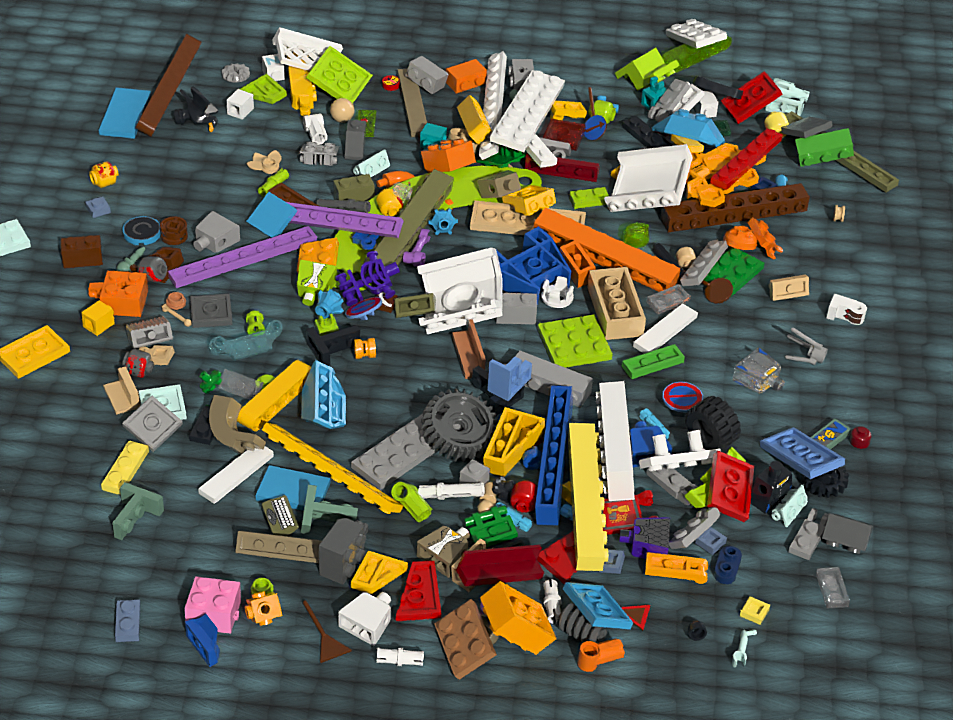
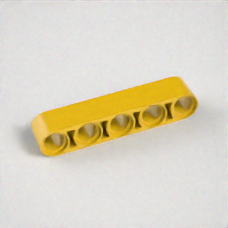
M468 95L457 106V109L469 136L477 144H480L492 133V129L480 104L471 95Z
M300 360L294 361L241 408L237 422L255 432L260 430L265 423L271 420L302 391L311 366Z

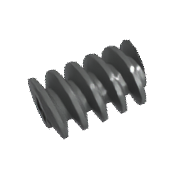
M570 603L560 613L556 626H559L561 631H566L569 636H574L576 640H581L582 643L586 641H593L595 643L604 641L607 629L602 630L603 627L592 626L583 614L580 616L581 611L578 608L573 611V603Z

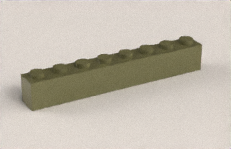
M435 169L430 175H426L423 185L418 186L415 196L413 198L410 197L406 208L402 209L398 217L404 220L399 238L382 236L380 244H376L373 248V251L378 252L377 259H381L384 266L396 262L397 266L403 260L404 252L410 250L418 239L421 230L425 229L428 225V220L433 218L434 210L440 208L452 191L454 177ZM366 257L364 263L368 262L369 258ZM369 270L366 272L365 276H369Z

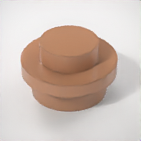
M173 292L168 295L166 305L173 310H179L186 305V299L182 293Z

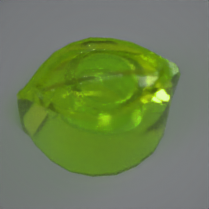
M632 223L628 225L622 233V241L634 248L646 246L650 239L649 225L645 223Z

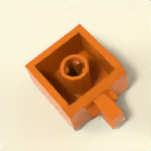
M463 138L453 140V142H451V139L440 141V145L432 144L427 146L428 149L421 151L424 168L428 173H431L434 169L440 172H450L476 162L472 141H464Z
M107 271L104 282L89 284V297L99 298L101 302L109 305L113 309L114 315L141 317L148 294L147 273Z

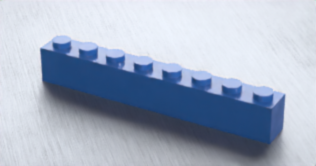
M551 386L535 504L537 525L559 524L568 450V429L573 409L572 386Z

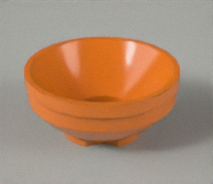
M734 226L723 237V241L726 240L727 245L736 249L754 250L757 248L758 240L752 230L745 226Z

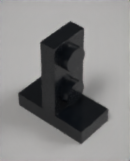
M355 325L320 336L314 327L307 328V345L319 362L330 366V354L354 347V339H360V329Z
M479 365L473 369L472 384L489 396V407L492 406L490 413H496L497 416L504 411L505 407L509 408L524 398V386L509 401L489 392V373Z

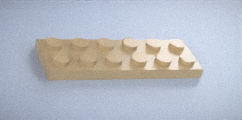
M475 200L470 230L524 235L534 229V222L543 210H538L533 215L524 216L523 213L515 212V207L511 206V204ZM548 208L585 225L586 212Z

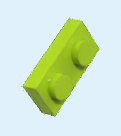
M605 187L571 191L569 194L574 209L607 205L604 198L609 197Z

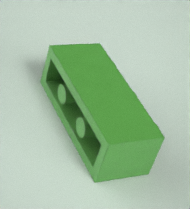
M849 128L795 139L800 167L854 156Z

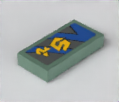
M834 419L811 438L831 450L850 435L851 429L837 419Z

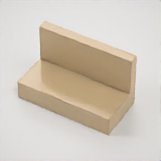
M126 367L118 368L119 381L103 385L116 415L140 407L139 393Z

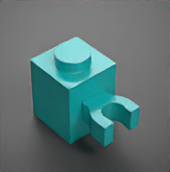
M656 76L650 78L651 86L642 91L641 104L648 110L656 105L667 90L664 87L663 81L658 83V77Z
M426 123L420 133V147L426 150L429 145H440V141L447 140L449 137L447 135V128Z

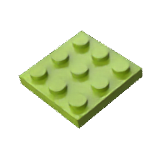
M329 46L306 78L334 98H346L353 104L373 75Z
M595 315L538 324L537 330L550 360L554 364L566 368L612 360L613 353Z

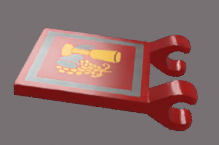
M646 490L638 495H634L635 500L609 501V499H604V510H601V514H605L606 524L603 527V531H607V535L620 533V529L633 530L634 520L642 518L639 504L651 506L653 504L652 492ZM651 516L648 518H658V516Z

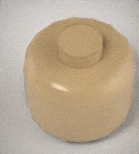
M690 247L680 248L676 252L677 262L682 268H689L696 260L694 250Z

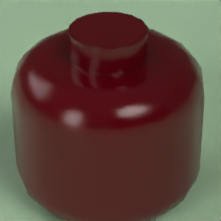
M862 426L852 429L849 438L851 445L859 449L867 448L871 441L869 429Z

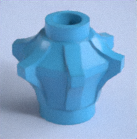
M435 209V214L432 219L428 220V224L434 227L436 235L448 232L449 235L452 234L451 229L455 223H458V219L454 218L451 214L452 209Z
M331 289L328 292L320 290L318 292V303L315 312L318 316L322 315L323 319L328 318L330 314H341L344 311L341 307L344 301L339 293Z

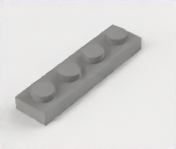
M712 240L708 242L680 279L682 286L701 284L728 248L726 240Z

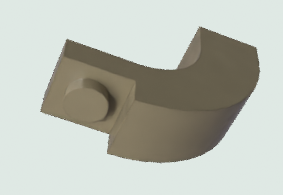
M214 395L209 411V423L214 436L222 444L239 454H243L245 449L254 451L255 448L264 450L266 441L259 436L238 432L237 418L242 405L231 397Z

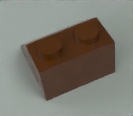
M100 235L61 238L64 268L103 265Z

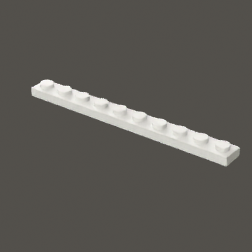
M504 51L495 53L488 59L483 112L492 132L502 116L507 59ZM491 134L480 143L479 156L482 160L498 153L499 144L490 142Z

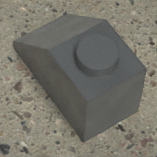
M348 120L345 159L363 160L366 142V121Z

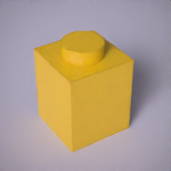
M100 300L81 312L83 327L96 336L115 324L113 309Z

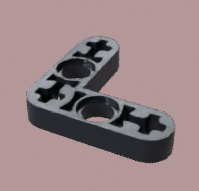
M694 75L692 82L695 86L740 100L744 92Z

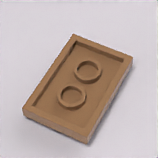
M472 599L434 623L453 674L457 679L460 680L497 655L478 607Z

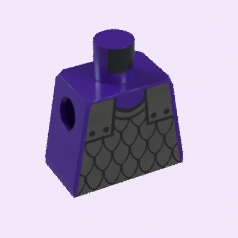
M636 518L633 530L620 529L619 542L632 543V555L635 557L646 559L647 552L668 555L670 518Z

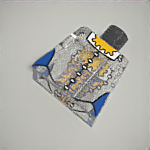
M759 347L739 362L734 369L733 381L758 393L765 392L769 387L780 391L785 384V381L779 378L780 364Z

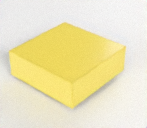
M749 596L740 612V617L761 625L770 609V605Z

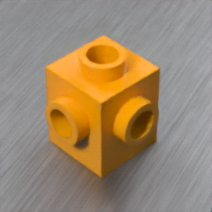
M265 591L251 594L252 598L246 600V616L252 622L259 623V626L270 624L273 622V618L283 616L277 593L265 594Z

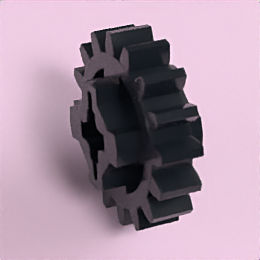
M839 467L812 479L802 474V482L805 483V488H811V494L817 492L818 497H821L822 494H825L827 498H829L830 494L837 497L838 492L843 494L844 489L847 488L849 474L845 473V467Z

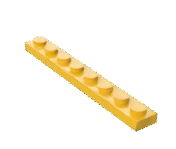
M265 423L262 430L269 434L268 438L278 443L280 441L284 444L283 448L300 454V459L316 464L315 468L324 473L327 471L331 474L330 478L339 483L344 482L347 484L346 488L354 493H361L364 495L363 499L367 502L380 505L379 509L387 514L401 512L403 505L277 424Z

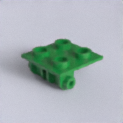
M499 144L497 154L484 160L479 159L476 162L484 163L485 166L498 165L499 168L508 167L512 162L521 161V158L525 157L526 154Z

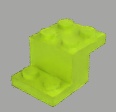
M657 48L614 74L617 79L622 76L625 78L630 77L635 88L639 91L642 88L645 89L651 86L650 78L658 77L657 81L659 83L675 73L674 69L680 65L677 60L666 65Z

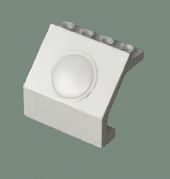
M488 248L417 266L418 273L423 278L426 294L433 293L436 297L435 313L426 314L425 318H418L420 326L426 327L427 334L468 325L469 319H473V322L476 323L502 316V273L496 249Z

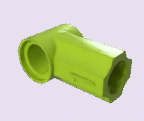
M398 482L392 487V497L396 501H400L417 522H421L431 515L432 508L418 493L416 486ZM407 489V493L404 497V490Z

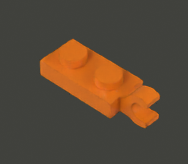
M752 217L748 225L761 247L765 248L767 256L775 260V251L777 250L782 253V248L775 243V237L767 230L769 228L764 221H758Z

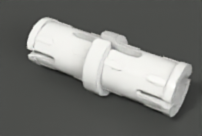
M549 580L543 583L545 592L544 606L547 608L549 623L554 624L553 616H555L557 622L561 613L560 605L562 601L558 595L557 581L551 580L552 587H550Z
M377 648L376 663L397 664V666H402V664L423 666L424 651L403 650V648H398V650Z

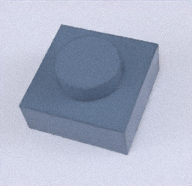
M104 197L85 202L86 208L93 218L111 213L110 206Z
M709 527L696 539L695 544L713 555L726 544L727 537Z
M608 550V562H604L603 571L599 572L620 574L625 558L624 551Z

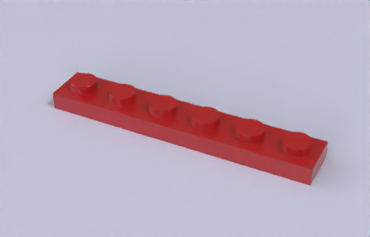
M767 128L714 174L711 177L710 184L727 190L780 143L783 134L773 129Z

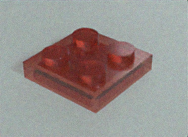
M551 118L543 138L569 143L571 150L577 151L586 131V124Z

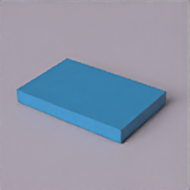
M269 465L255 495L256 501L265 502L286 495L291 508L304 511L308 485L317 486L314 502H320L325 498L331 484V478Z
M565 582L563 590L592 626L631 629L633 625L632 620L603 585Z

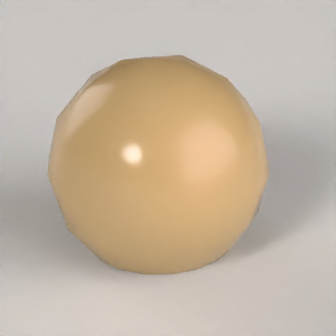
M346 98L336 99L330 107L332 118L340 123L348 122L355 112L354 105Z

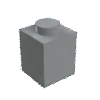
M472 459L460 471L459 484L484 483L485 487V484L489 482L490 468Z

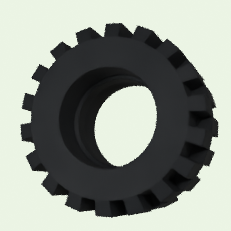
M706 397L691 407L685 415V424L687 425L688 432L700 430L703 449L705 450L721 449L722 451L740 437L741 425L737 414H735L733 408L725 400L722 401L719 397Z

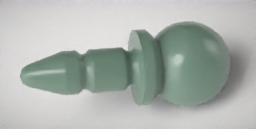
M145 247L137 249L130 259L126 257L125 261L120 262L117 265V271L132 272L130 266L136 263L139 257L143 255Z

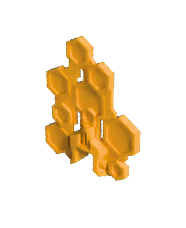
M725 143L706 154L691 153L693 158L686 180V198H697L701 205L716 207L724 203V194L734 191V188L739 185L750 187L758 183L759 176L756 170L751 168L732 186L724 190L713 184H708L706 180L710 179L742 150H739L737 145ZM766 155L761 160H759L755 165H759L765 162Z

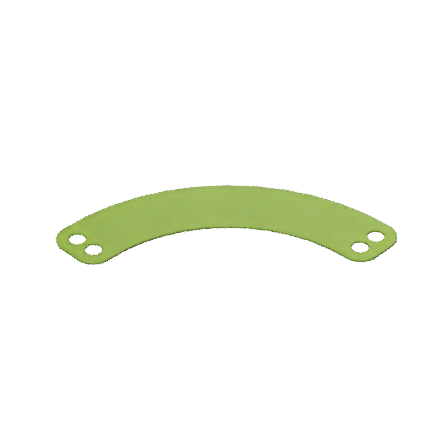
M471 166L461 167L450 172H442L454 177L452 191L445 199L450 198L453 204L448 205L444 201L438 210L474 205L475 200L503 203L502 197L481 198L477 180L506 170L517 172L518 179L521 177L530 178L532 180L530 185L541 187L542 180L532 170L513 167ZM431 173L413 177L389 188L399 193L403 201L402 209L406 208L410 197L413 198L415 196L418 186L423 185L426 175ZM520 183L521 189L527 187L526 185H522ZM378 195L369 200L371 209L368 213L383 215L378 208L376 202ZM339 230L334 237H337L339 241L336 267L346 273V280L348 281L350 276L347 270H351L352 273H361V266L367 257L366 254L373 251V249L365 250L361 245L353 243L352 236L356 232ZM382 236L377 238L376 244H380ZM336 281L333 287L339 288V281ZM365 286L359 288L360 291L367 289Z

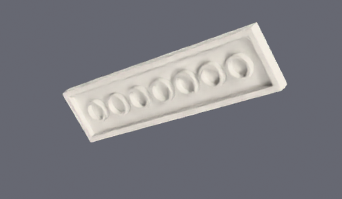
M532 70L492 132L490 142L525 152L563 89L565 80L557 76L544 74L541 71Z

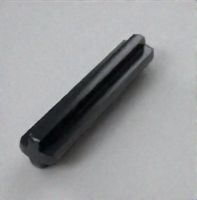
M661 243L654 244L652 251L659 259L680 268L679 282L681 283L680 279L686 273Z

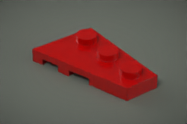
M574 530L542 550L537 558L538 562L564 585L565 582H570L572 575L577 572Z
M435 560L412 562L406 587L401 597V603L396 613V621L441 618Z

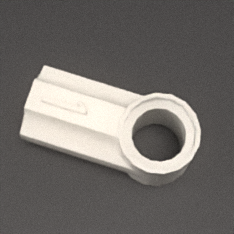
M322 114L303 116L305 132H309L312 142L322 145L327 140Z

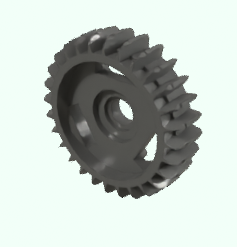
M457 388L453 393L450 389L446 393L441 391L438 396L434 395L423 411L421 419V430L425 431L423 437H429L427 444L433 443L432 450L438 448L440 450L439 455L445 453L447 454V459L450 456H453L455 461L460 457L463 462L466 461L467 457L470 461L474 460L475 457L479 459L482 454H485L498 424V420L495 419L496 413H490L492 406H486L487 400L480 401V395L477 398L474 397L473 391L470 394H466L465 389H463L462 393H459ZM448 408L441 420L435 418V414L439 410ZM453 425H462L464 431L455 430Z

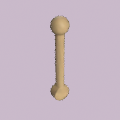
M166 304L162 305V311L171 313L184 322L185 326H191L192 321L190 319L183 318Z

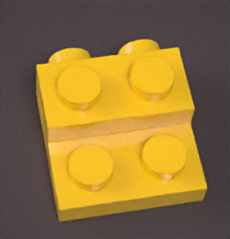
M534 185L502 196L503 203L511 204V206L515 207V212L523 213L524 216L533 215L538 210H544V208L548 209L549 206L556 203L553 188Z

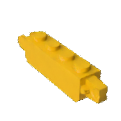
M288 65L292 108L300 109L302 116L310 115V109H314L313 102L317 101L315 84L306 78L310 71Z

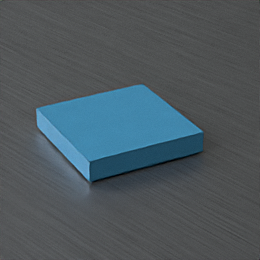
M268 191L246 222L272 238L279 236L298 210Z

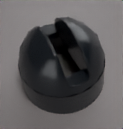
M694 620L688 626L689 637L692 640L699 641L706 637L707 630L703 622Z

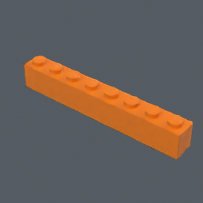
M544 208L534 222V229L537 227L542 228L552 237L557 246L561 247L577 240L592 262L608 269L627 267L632 280L667 296L679 281L680 268L674 264L665 262L656 256L625 244L623 241L616 240L605 233L596 231L556 211Z

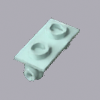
M386 149L356 165L355 169H353L354 174H369L372 177L388 168L390 163Z
M803 485L798 489L789 490L782 499V504L779 503L772 510V518L776 521L783 520L785 527L789 526L808 502Z

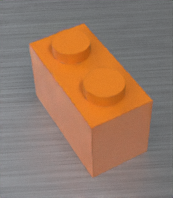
M477 59L446 68V72L449 74L446 83L455 93L486 84L487 70Z
M575 240L561 246L560 252L572 271L571 279L577 288L588 284L589 270H595L596 267L579 242Z

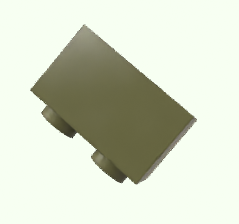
M369 174L333 180L334 200L355 199L356 201H369L375 196V185Z

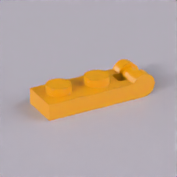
M647 552L645 575L694 580L698 584L707 582V560Z

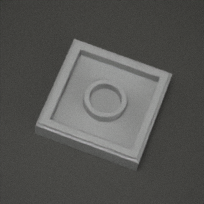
M151 396L122 423V426L144 445H148L149 449L154 452L183 424V421L155 397Z

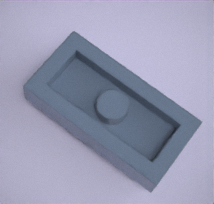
M140 600L117 601L116 642L139 641Z

